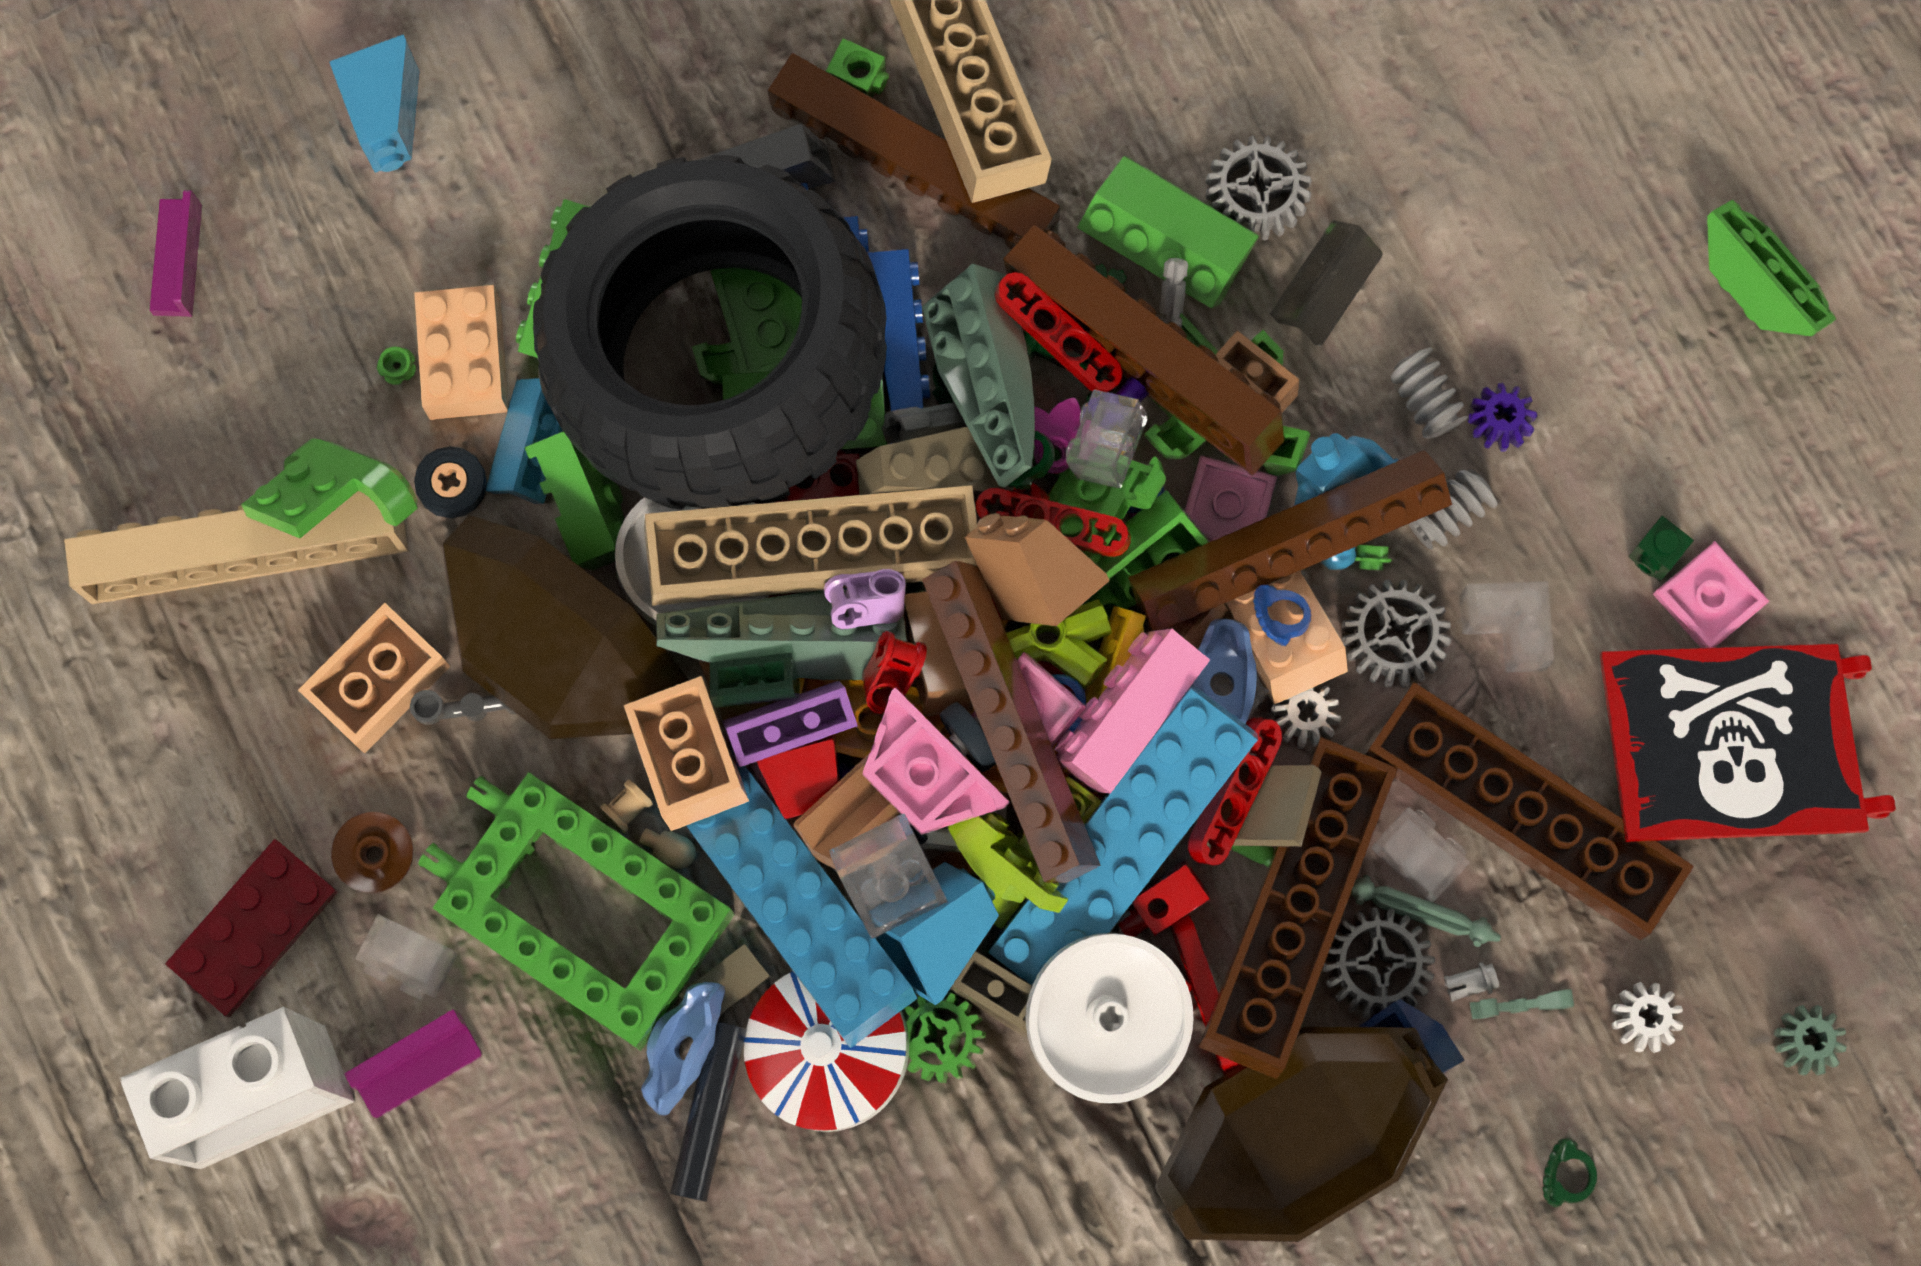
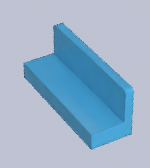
M539 378L520 379L515 383L486 491L492 494L510 493L533 504H544L546 494L544 495L540 483L545 481L546 478L537 457L529 459L524 447L563 432L542 392Z

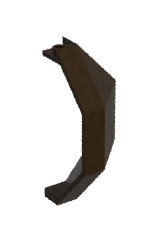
M469 515L443 542L444 564L462 671L549 739L633 734L624 705L689 681L664 648L657 646V638L631 605L542 537Z
M1302 1027L1298 1032L1286 1067L1277 1079L1240 1065L1204 1087L1155 1188L1186 1240L1299 1242L1399 1181L1448 1079L1429 1057L1416 1028Z

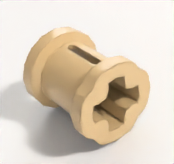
M630 779L624 783L625 788L609 804L603 803L599 807L623 833L629 830L628 824L644 808L650 809L654 805L647 795Z

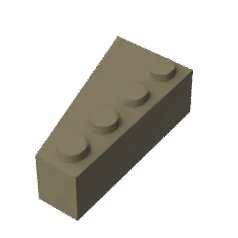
M968 427L883 445L856 460L860 495L972 485L974 503L976 505L979 495L984 490L1001 488L1013 491L1014 487H1001L998 485ZM997 499L996 502H995V504H987V505H989V506H1000V505H1002V504L1000 503V499Z

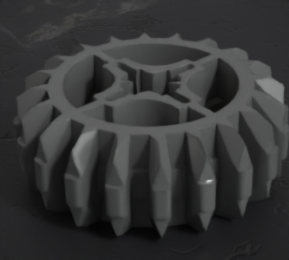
M1372 908L1369 913L1370 921L1366 920L1361 911H1357L1354 914L1356 927L1347 919L1342 920L1340 927L1346 936L1336 932L1333 942L1338 945V948L1331 946L1327 955L1328 957L1335 958V962L1324 963L1322 968L1325 972L1336 971V976L1326 981L1328 988L1338 984L1343 988L1336 994L1335 1000L1340 1002L1347 995L1353 999L1347 1007V1011L1350 1013L1357 1009L1359 1003L1363 1004L1362 1017L1365 1019L1371 1017L1373 1008H1377L1379 1013L1399 999L1415 1008L1418 1002L1412 992L1423 997L1429 992L1426 986L1419 981L1428 982L1434 979V974L1423 970V966L1433 965L1435 957L1422 956L1421 953L1432 946L1430 940H1425L1418 944L1415 938L1423 932V929L1417 926L1411 932L1407 931L1405 927L1410 922V917L1407 915L1398 924L1394 923L1395 910L1389 909L1385 914L1384 920H1380L1378 908ZM1369 932L1370 941L1368 942L1367 955L1356 957L1355 959H1346L1347 950L1352 940L1361 934ZM1382 932L1397 938L1405 946L1409 956L1390 951ZM1376 951L1381 961L1393 963L1390 967L1382 970L1383 975L1381 977L1378 974L1377 967L1370 966L1369 964L1365 965L1368 961H1372L1375 958L1374 953ZM1411 968L1410 978L1405 988L1395 995L1388 996L1387 987L1389 986L1391 972ZM1348 972L1363 974L1371 981L1372 990L1375 991V996L1360 990L1352 982Z

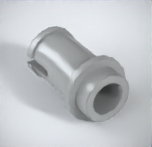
M1483 962L1478 963V968L1451 976H1444L1445 986H1448L1447 992L1451 1002L1485 991L1489 995L1493 993L1492 989L1499 988V981L1493 964L1484 965Z

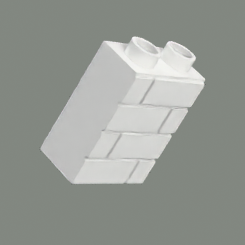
M282 1007L245 1023L246 1027L244 1028L238 1026L121 1077L122 1081L120 1082L149 1158L202 1169L355 1102L325 1026L286 1007Z

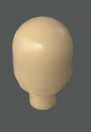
M646 828L641 835L640 843L654 849L653 856L666 865L676 869H683L691 865L695 859L696 849L693 842L676 832L664 830L660 835Z

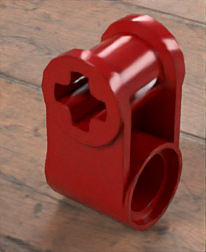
M885 631L882 633L876 644L875 651L862 674L867 705L873 712L884 714L890 693L894 688L904 697L906 696L911 684L919 675L924 665L927 653L925 643L916 642L912 644L895 638L892 632Z

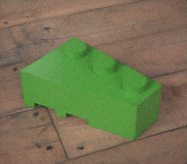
M564 431L524 447L529 459L537 457L546 478L545 481L540 483L544 495L552 492L561 516L554 519L572 561L581 568L595 570L615 562L616 541L619 530L625 520L620 505L623 502V497L619 486L594 468L590 461L571 443Z

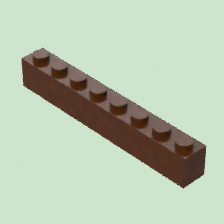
M793 52L768 89L771 108L780 117L786 120L796 119L803 123L819 139L827 137L836 142L838 148L852 158L860 156L869 161L871 167L879 174L888 178L893 175L905 182V187L912 193L921 197L926 194L937 200L938 206L945 212L953 216L961 214L970 219L971 224L978 231L986 235L994 233L1003 238L1005 244L1011 250L1034 224L1046 233L1048 230L1052 231L1059 221L1060 205L1030 188L972 203L946 140Z
M1422 450L1128 577L1137 607L1141 614L1146 615L1145 620L1152 631L1164 630L1250 593L1260 585L1264 586L1451 506L1452 502L1445 474L1425 450Z
M954 561L923 578L922 581L1043 881L1046 883H1068L1101 866L984 578L977 565Z

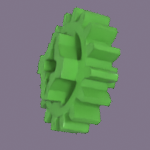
M953 993L949 994L946 1001L943 998L936 1005L918 996L919 1007L917 1009L910 1006L904 1008L910 1016L906 1021L909 1035V1059L912 1061L909 1063L907 1070L916 1073L922 1068L921 1079L930 1081L934 1073H936V1078L940 1083L947 1082L949 1072L957 1079L963 1078L961 1067L964 1065L974 1069L976 1065L971 1059L972 1054H983L984 1052L981 1047L976 1045V1040L985 1038L986 1033L975 1029V1026L982 1021V1017L978 1014L969 1016L968 1014L973 1005L965 1001L957 1006L959 996ZM937 1010L952 1011L959 1018L944 1021ZM921 1021L922 1026L919 1035L915 1037L916 1028ZM937 1028L948 1033L943 1037V1046L932 1041L938 1037ZM966 1036L964 1047L959 1054V1044L961 1039ZM935 1053L943 1064H929L922 1056Z

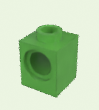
M844 38L826 69L827 73L873 98L875 93L880 95L883 92L889 78V73L886 72L884 56ZM857 68L869 71L863 78H855L850 75Z

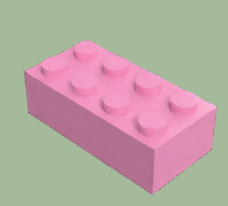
M1173 629L1149 631L1147 634L1142 632L1129 647L1128 652L1132 655L1123 667L1117 665L1106 677L1104 685L1107 688L1097 700L1094 697L1085 705L1086 709L1079 716L1082 721L1074 732L1067 731L1057 742L1054 750L1058 752L1056 757L1061 769L1090 792L1111 793L1210 661L1209 658Z

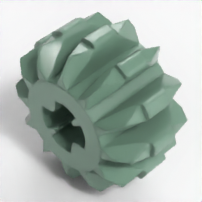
M1801 1005L1795 1007V1016L1786 1013L1781 1017L1782 1023L1786 1028L1775 1029L1774 1035L1784 1039V1043L1775 1046L1774 1049L1776 1053L1788 1052L1789 1056L1783 1062L1785 1067H1791L1798 1062L1799 1075H1807L1812 1068L1813 1072L1819 1076L1826 1073V1065L1832 1068L1839 1065L1838 1057L1834 1053L1846 1052L1847 1046L1836 1041V1038L1846 1034L1845 1028L1834 1030L1831 1026L1836 1021L1837 1015L1831 1013L1822 1019L1823 1010L1821 1006H1813L1810 1012H1808L1806 1007ZM1815 1035L1817 1044L1805 1046L1803 1037Z

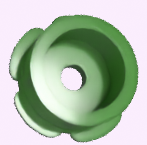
M390 347L380 355L377 363L378 373L380 376L385 377L387 383L399 385L403 380H410L416 372V366L414 365L415 357L406 348ZM395 363L401 364L399 369L393 367Z
M1356 546L1355 561H1360L1359 569L1383 570L1384 563L1392 561V559L1388 558L1389 546Z

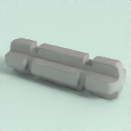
M1169 258L1164 263L1163 276L1166 279L1162 282L1159 311L1163 315L1159 319L1166 324L1171 321L1181 328L1182 318L1179 316L1180 313H1183L1186 282L1183 279L1187 277L1188 263L1184 259Z

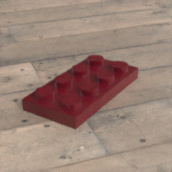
M274 839L168 959L165 965L225 1017L230 1018L337 895L338 891L281 842Z

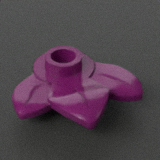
M1072 397L1058 403L1049 414L1034 406L1035 431L1045 434L1051 440L1054 448L1060 452V459L1053 462L1047 473H1062L1069 468L1072 462L1086 461L1095 455L1104 440L1105 431L1096 427H1082V413L1076 398ZM1034 440L1033 456L1037 465L1043 458L1044 448L1040 441Z

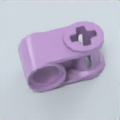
M881 569L858 574H840L832 577L825 583V597L832 604L833 608L830 615L832 623L837 628L852 629L859 626L891 624L900 620L904 614L905 578L898 571ZM843 586H846V587H847V590H846L845 594H844ZM846 609H847L848 615H849L848 618L845 617Z

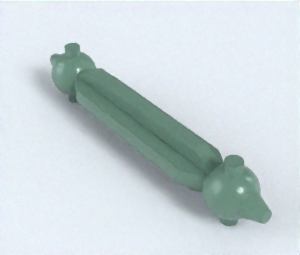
M1368 875L1356 879L1351 891L1352 896L1359 905L1371 900L1381 909L1387 911L1393 909L1395 914L1407 915L1410 919L1457 936L1469 935V938L1476 947H1480L1481 944H1485L1488 941L1499 942L1501 935L1492 929V926L1485 917L1471 921L1461 912L1391 887H1375Z

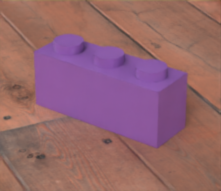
M839 680L722 721L734 759L739 767L858 726L846 689Z

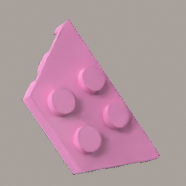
M896 688L891 691L874 744L863 770V776L921 835L1003 809L1009 804V801Z

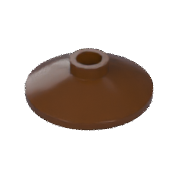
M366 812L349 819L338 830L331 848L333 868L341 881L356 891L370 894L387 891L400 883L407 875L414 855L413 841L406 827L393 816L382 812ZM373 848H380L382 850V857L376 862H371L368 857L369 852Z

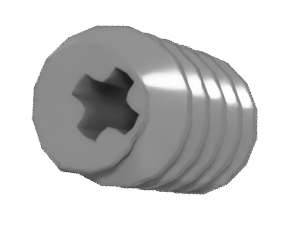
M1431 347L1419 350L1401 360L1394 367L1395 371L1391 375L1392 383L1402 384L1398 390L1400 397H1411L1406 403V407L1409 411H1418L1414 416L1415 423L1418 425L1426 424L1422 430L1424 438L1441 436L1468 418V416L1458 417L1456 415L1464 406L1463 402L1450 404L1448 401L1456 393L1455 388L1446 390L1441 388L1449 378L1447 374L1436 377L1433 374L1441 363L1439 361L1426 362L1425 359L1433 352Z
M1468 469V471L1460 470L1455 475V481H1446L1452 502L1451 506L1408 524L1416 537L1428 549H1433L1432 542L1434 540L1445 547L1448 544L1444 534L1446 531L1458 537L1460 535V530L1457 526L1458 521L1467 527H1471L1473 525L1469 515L1471 511L1480 518L1484 517L1485 511L1481 505L1483 502L1491 508L1497 507L1498 503L1491 488L1473 469Z

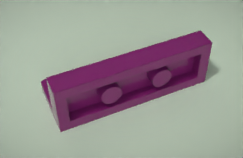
M183 190L182 199H160L149 310L153 316H193L202 204L192 190Z
M452 1009L347 1071L344 1075L351 1088L359 1091L371 1115L374 1118H380L481 1058L482 1051L461 1014Z

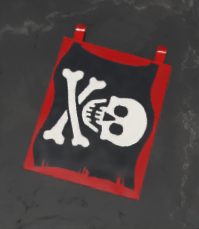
M1838 644L1601 651L1599 654L1626 842L1866 833L1869 831L1867 817L1883 819L1888 817L1890 812L1892 813L1896 810L1895 800L1891 795L1864 798L1844 678H1864L1866 672L1868 673L1872 670L1869 656L1859 655L1841 659Z

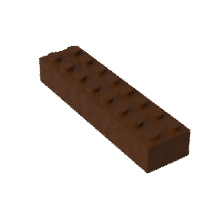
M1034 224L1003 258L1007 274L1017 272L1030 278L1119 362L1122 368V376L1125 379L1132 377L1139 381L1146 388L1151 399L1253 476L1284 442L1282 412L1278 401L1266 392L1261 394L1256 392L1249 386V381L1242 373L1234 368L1228 371L1219 364L1217 356L1204 345L1195 346L1187 340L1186 333L1177 324L1171 321L1168 324L1163 322L1156 316V311L1149 303L1141 298L1137 301L1125 293V287L1116 278L1110 275L1105 278L1095 270V265L1088 257L1082 253L1073 254L1065 248L1066 244L1056 233L1051 230L1045 233ZM1016 284L1011 287L1012 292L1021 298L1019 293L1022 288ZM1032 298L1027 304L1032 306L1037 301ZM1044 309L1037 310L1054 324L1053 316L1049 311ZM1072 337L1074 340H1076L1079 344L1082 345L1079 339H1077L1076 337Z
M1415 682L1365 754L1397 767L1394 778L1640 941L1652 933L1694 867L1657 841L1626 842L1622 818Z
M1322 737L1315 746L1308 765H1315L1322 773L1302 847H1275L1199 1044V1047L1275 1079L1280 1076L1286 1067L1398 769Z

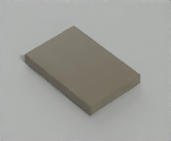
M1271 765L1233 846L1302 847L1322 772L1315 765ZM1241 766L1239 769V779L1243 784L1248 779L1249 766ZM1229 798L1224 801L1221 808L1224 820L1230 816L1232 811V803Z

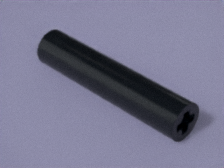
M717 1022L714 1045L709 1051L696 1081L670 1191L672 1195L707 1202L747 1032L745 1028Z

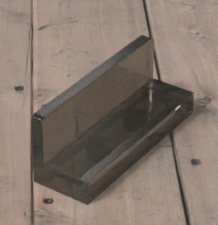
M1333 220L1269 314L1277 323L1299 328L1314 345L1322 346L1382 258V251L1360 225Z

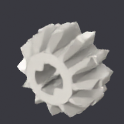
M1328 686L1322 687L1319 693L1314 692L1315 687L1282 701L1281 703L1283 704L1272 706L1271 713L1281 716V718L1276 720L1280 728L1288 729L1282 738L1285 743L1289 742L1293 735L1298 737L1297 748L1303 749L1307 738L1310 739L1315 747L1321 735L1329 739L1334 736L1335 731L1330 725L1339 724L1341 716L1330 712L1339 706L1338 699L1325 701V697L1330 691ZM1298 707H1301L1302 711L1306 707L1311 708L1314 711L1311 716L1313 721L1311 722L1310 718L1306 722L1300 720L1298 716L1301 711Z
M1642 982L1634 984V994L1628 990H1623L1619 996L1625 1005L1615 1004L1611 1009L1615 1014L1623 1016L1622 1019L1612 1023L1613 1029L1624 1027L1627 1031L1621 1036V1043L1626 1044L1635 1038L1634 1050L1639 1053L1644 1051L1647 1043L1653 1053L1661 1051V1041L1667 1045H1672L1676 1040L1670 1030L1680 1031L1683 1029V1023L1672 1019V1016L1683 1012L1682 1006L1670 1008L1668 1004L1675 994L1669 991L1662 997H1659V983L1651 984L1648 992ZM1650 1009L1649 1016L1654 1018L1655 1022L1646 1027L1644 1026L1645 1019L1640 1017L1639 1013Z

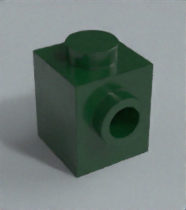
M1661 516L1628 557L1635 562V565L1643 573L1661 581L1694 540L1664 516Z

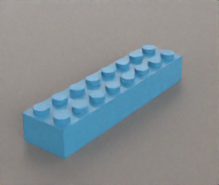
M1192 684L1111 793H1106L1100 805L1084 824L1101 866L1068 883H1059L1056 890L1068 898L1060 913L1040 909L1026 898L991 943L988 953L1030 985H1033L1045 963L1061 948L1089 935L1109 933L1257 742L1258 733Z
M736 762L749 802L686 825V827L849 1048H852L918 998L912 986L786 819H784L746 766L739 767Z

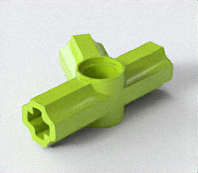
M1099 599L1079 606L1057 626L1031 623L1006 633L1017 660L1024 652L1037 662H1049L1065 675L1077 680L1082 688L1086 689L1094 683L1107 664V659L1086 643L1108 636L1112 633L1105 609ZM1043 632H1053L1057 635L1058 640L1052 644H1043L1037 637Z

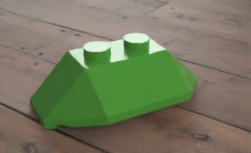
M1734 200L1718 207L1707 216L1709 270L1718 279L1720 286L1729 292L1743 308L1745 315L1754 321L1761 330L1812 337L1836 320L1834 313L1829 310L1828 301L1819 284L1767 225L1751 213L1741 210L1740 205Z

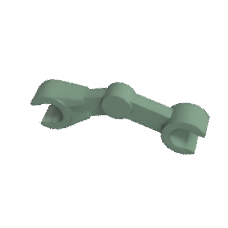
M1572 989L1540 995L1537 996V999L1527 1000V998L1497 1003V998L1483 999L1480 1002H1470L1469 1004L1472 1019H1484L1499 1016V1012L1514 1014L1527 1012L1529 1009L1539 1008V1010L1571 1008L1574 1006Z

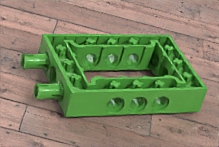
M527 773L511 795L501 791L498 787L487 781L485 777H478L474 784L487 794L483 795L471 786L466 797L494 814L495 820L467 860L462 863L440 849L435 843H432L426 851L438 859V863L424 854L421 856L418 863L419 866L426 868L447 882V888L437 900L433 909L639 1051H642L656 1022L670 1010L679 994L684 990L735 914L731 908L531 773ZM543 832L551 837L557 845L563 849H569L586 861L591 868L597 872H603L621 885L625 891L630 894L634 893L655 908L659 914L673 920L626 989L496 901L503 888L508 889L511 885L509 879L527 854L531 856L535 851L533 845Z

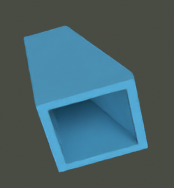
M404 34L329 61L360 146L374 172L394 171L400 168L404 162L411 160L420 71Z
M943 862L865 915V918L878 943L912 986L914 992L936 1005L948 993L999 914L992 902L995 900L994 892L981 879L974 878L963 868L959 870Z

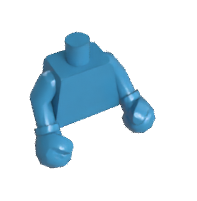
M1338 433L1331 434L1329 437H1320L1313 442L1311 446L1312 453L1297 467L1298 488L1294 506L1399 460L1397 458L1393 459L1371 439L1351 436L1346 440ZM1355 547L1321 561V563L1329 570H1343L1354 563L1356 558Z

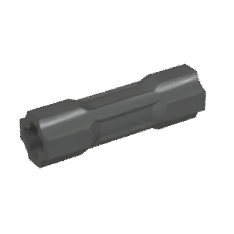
M953 401L952 403L927 408L910 407L890 411L884 415L882 431L885 441L897 443L967 427Z

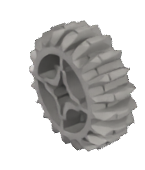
M1252 135L1248 138L1247 146H1244L1237 139L1233 142V151L1224 147L1220 152L1221 160L1214 159L1210 168L1213 173L1207 174L1206 184L1210 188L1206 190L1205 196L1207 200L1213 201L1210 205L1212 208L1249 230L1260 232V237L1265 241L1268 240L1271 229L1280 237L1284 234V225L1293 229L1297 224L1296 216L1302 217L1305 215L1307 207L1303 203L1310 202L1311 192L1307 188L1311 186L1312 180L1310 176L1303 175L1307 170L1306 162L1295 163L1298 158L1297 150L1290 151L1287 154L1284 153L1286 146L1284 140L1279 142L1277 147L1270 146L1271 138L1269 135L1264 138L1263 144H1257L1256 138ZM1249 164V171L1245 177L1236 178V182L1227 183L1228 178L1234 171ZM1264 164L1273 167L1280 173L1269 172ZM1255 175L1257 184H1259L1261 190H1264L1262 200L1260 192L1257 191L1256 186H1253ZM1290 193V197L1281 207L1268 212L1270 200L1280 198L1281 194ZM1236 203L1248 204L1253 212L1243 209Z
M1385 580L1382 587L1383 593L1375 584H1371L1367 589L1369 597L1362 593L1356 595L1355 602L1359 607L1348 606L1345 613L1353 620H1345L1341 625L1342 630L1352 633L1342 638L1341 641L1344 646H1355L1354 649L1348 652L1347 660L1354 661L1360 658L1362 661L1357 666L1356 672L1361 674L1368 667L1373 671L1369 681L1375 683L1379 676L1383 675L1385 676L1384 685L1387 688H1391L1395 677H1398L1402 688L1408 687L1410 683L1409 674L1417 683L1423 682L1425 679L1423 670L1434 674L1438 669L1434 660L1443 662L1447 656L1440 647H1448L1451 643L1450 637L1440 634L1448 631L1451 627L1449 621H1438L1446 612L1445 607L1439 606L1432 609L1431 605L1436 599L1435 594H1429L1424 600L1420 597L1423 586L1417 584L1413 592L1407 591V580H1401L1397 590H1394L1391 580ZM1388 605H1401L1411 609L1416 614L1409 617L1401 616L1395 611L1393 606L1389 607ZM1376 609L1379 615L1377 621L1381 631L1376 633L1372 639L1366 641L1364 634L1365 618ZM1391 626L1395 631L1408 629L1402 636L1401 641L1397 636L1384 638L1388 635ZM1426 627L1428 635L1427 648L1420 657L1416 658L1413 652L1415 646L1412 642V635L1416 634L1419 629ZM1383 650L1391 651L1397 656L1399 661L1403 660L1404 663L1386 661L1375 653Z

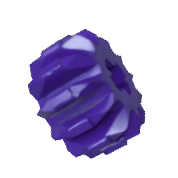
M1502 382L1497 385L1495 392L1485 387L1481 391V398L1473 399L1470 407L1475 412L1470 413L1467 420L1468 423L1477 425L1472 433L1473 438H1480L1483 435L1487 437L1484 442L1486 449H1489L1494 441L1498 442L1501 452L1507 451L1509 443L1519 448L1524 443L1523 436L1530 437L1534 432V428L1530 423L1536 420L1537 412L1527 409L1533 401L1532 397H1524L1521 400L1518 398L1521 390L1519 386H1515L1511 393H1507L1506 386ZM1498 413L1500 416L1507 414L1509 416L1508 422L1505 419L1498 421L1495 418L1496 414Z

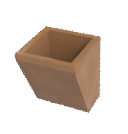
M997 513L990 514L980 519L977 523L978 527L965 536L1002 620L1057 626L1110 581L1107 574L1045 519H1033L1026 516H1000Z

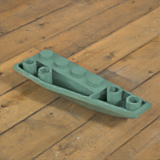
M971 264L926 302L922 309L938 372L998 485L1006 487L1032 467L1035 416L1031 368L1022 327L999 306L995 299V288L1006 274ZM1006 284V286L1009 288V292L1006 296L1010 300H1013L1014 296L1012 293V289L1010 286Z
M824 590L656 614L658 647L698 660L735 669L776 676L818 680H862L863 671L868 665L882 633L885 631L892 632L895 638L906 641L903 616L900 620L891 624L859 626L852 629L837 628L832 623L830 613L833 607L831 602L826 599ZM846 609L845 617L848 618L849 615H848V611H847V609Z

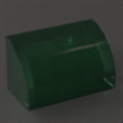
M792 653L710 662V698L715 708L799 698L800 678Z

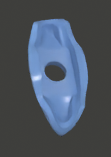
M1215 619L1208 626L1199 647V651L1209 658L1210 661L1193 685L1246 724L1254 703L1257 682L1256 662L1252 652L1250 634L1246 626L1237 620ZM1218 674L1227 676L1233 684L1232 692L1227 696L1215 694L1210 686L1213 676Z
M703 982L688 987L680 1005L664 1014L656 1022L647 1042L646 1053L650 1070L648 1077L641 1087V1091L648 1105L657 1114L668 1115L683 1097L688 1087L699 1077L702 1066L715 1042V1029L720 1017L725 986L715 982ZM691 1037L693 1043L685 1060H682L679 1054L680 1045L684 1039Z

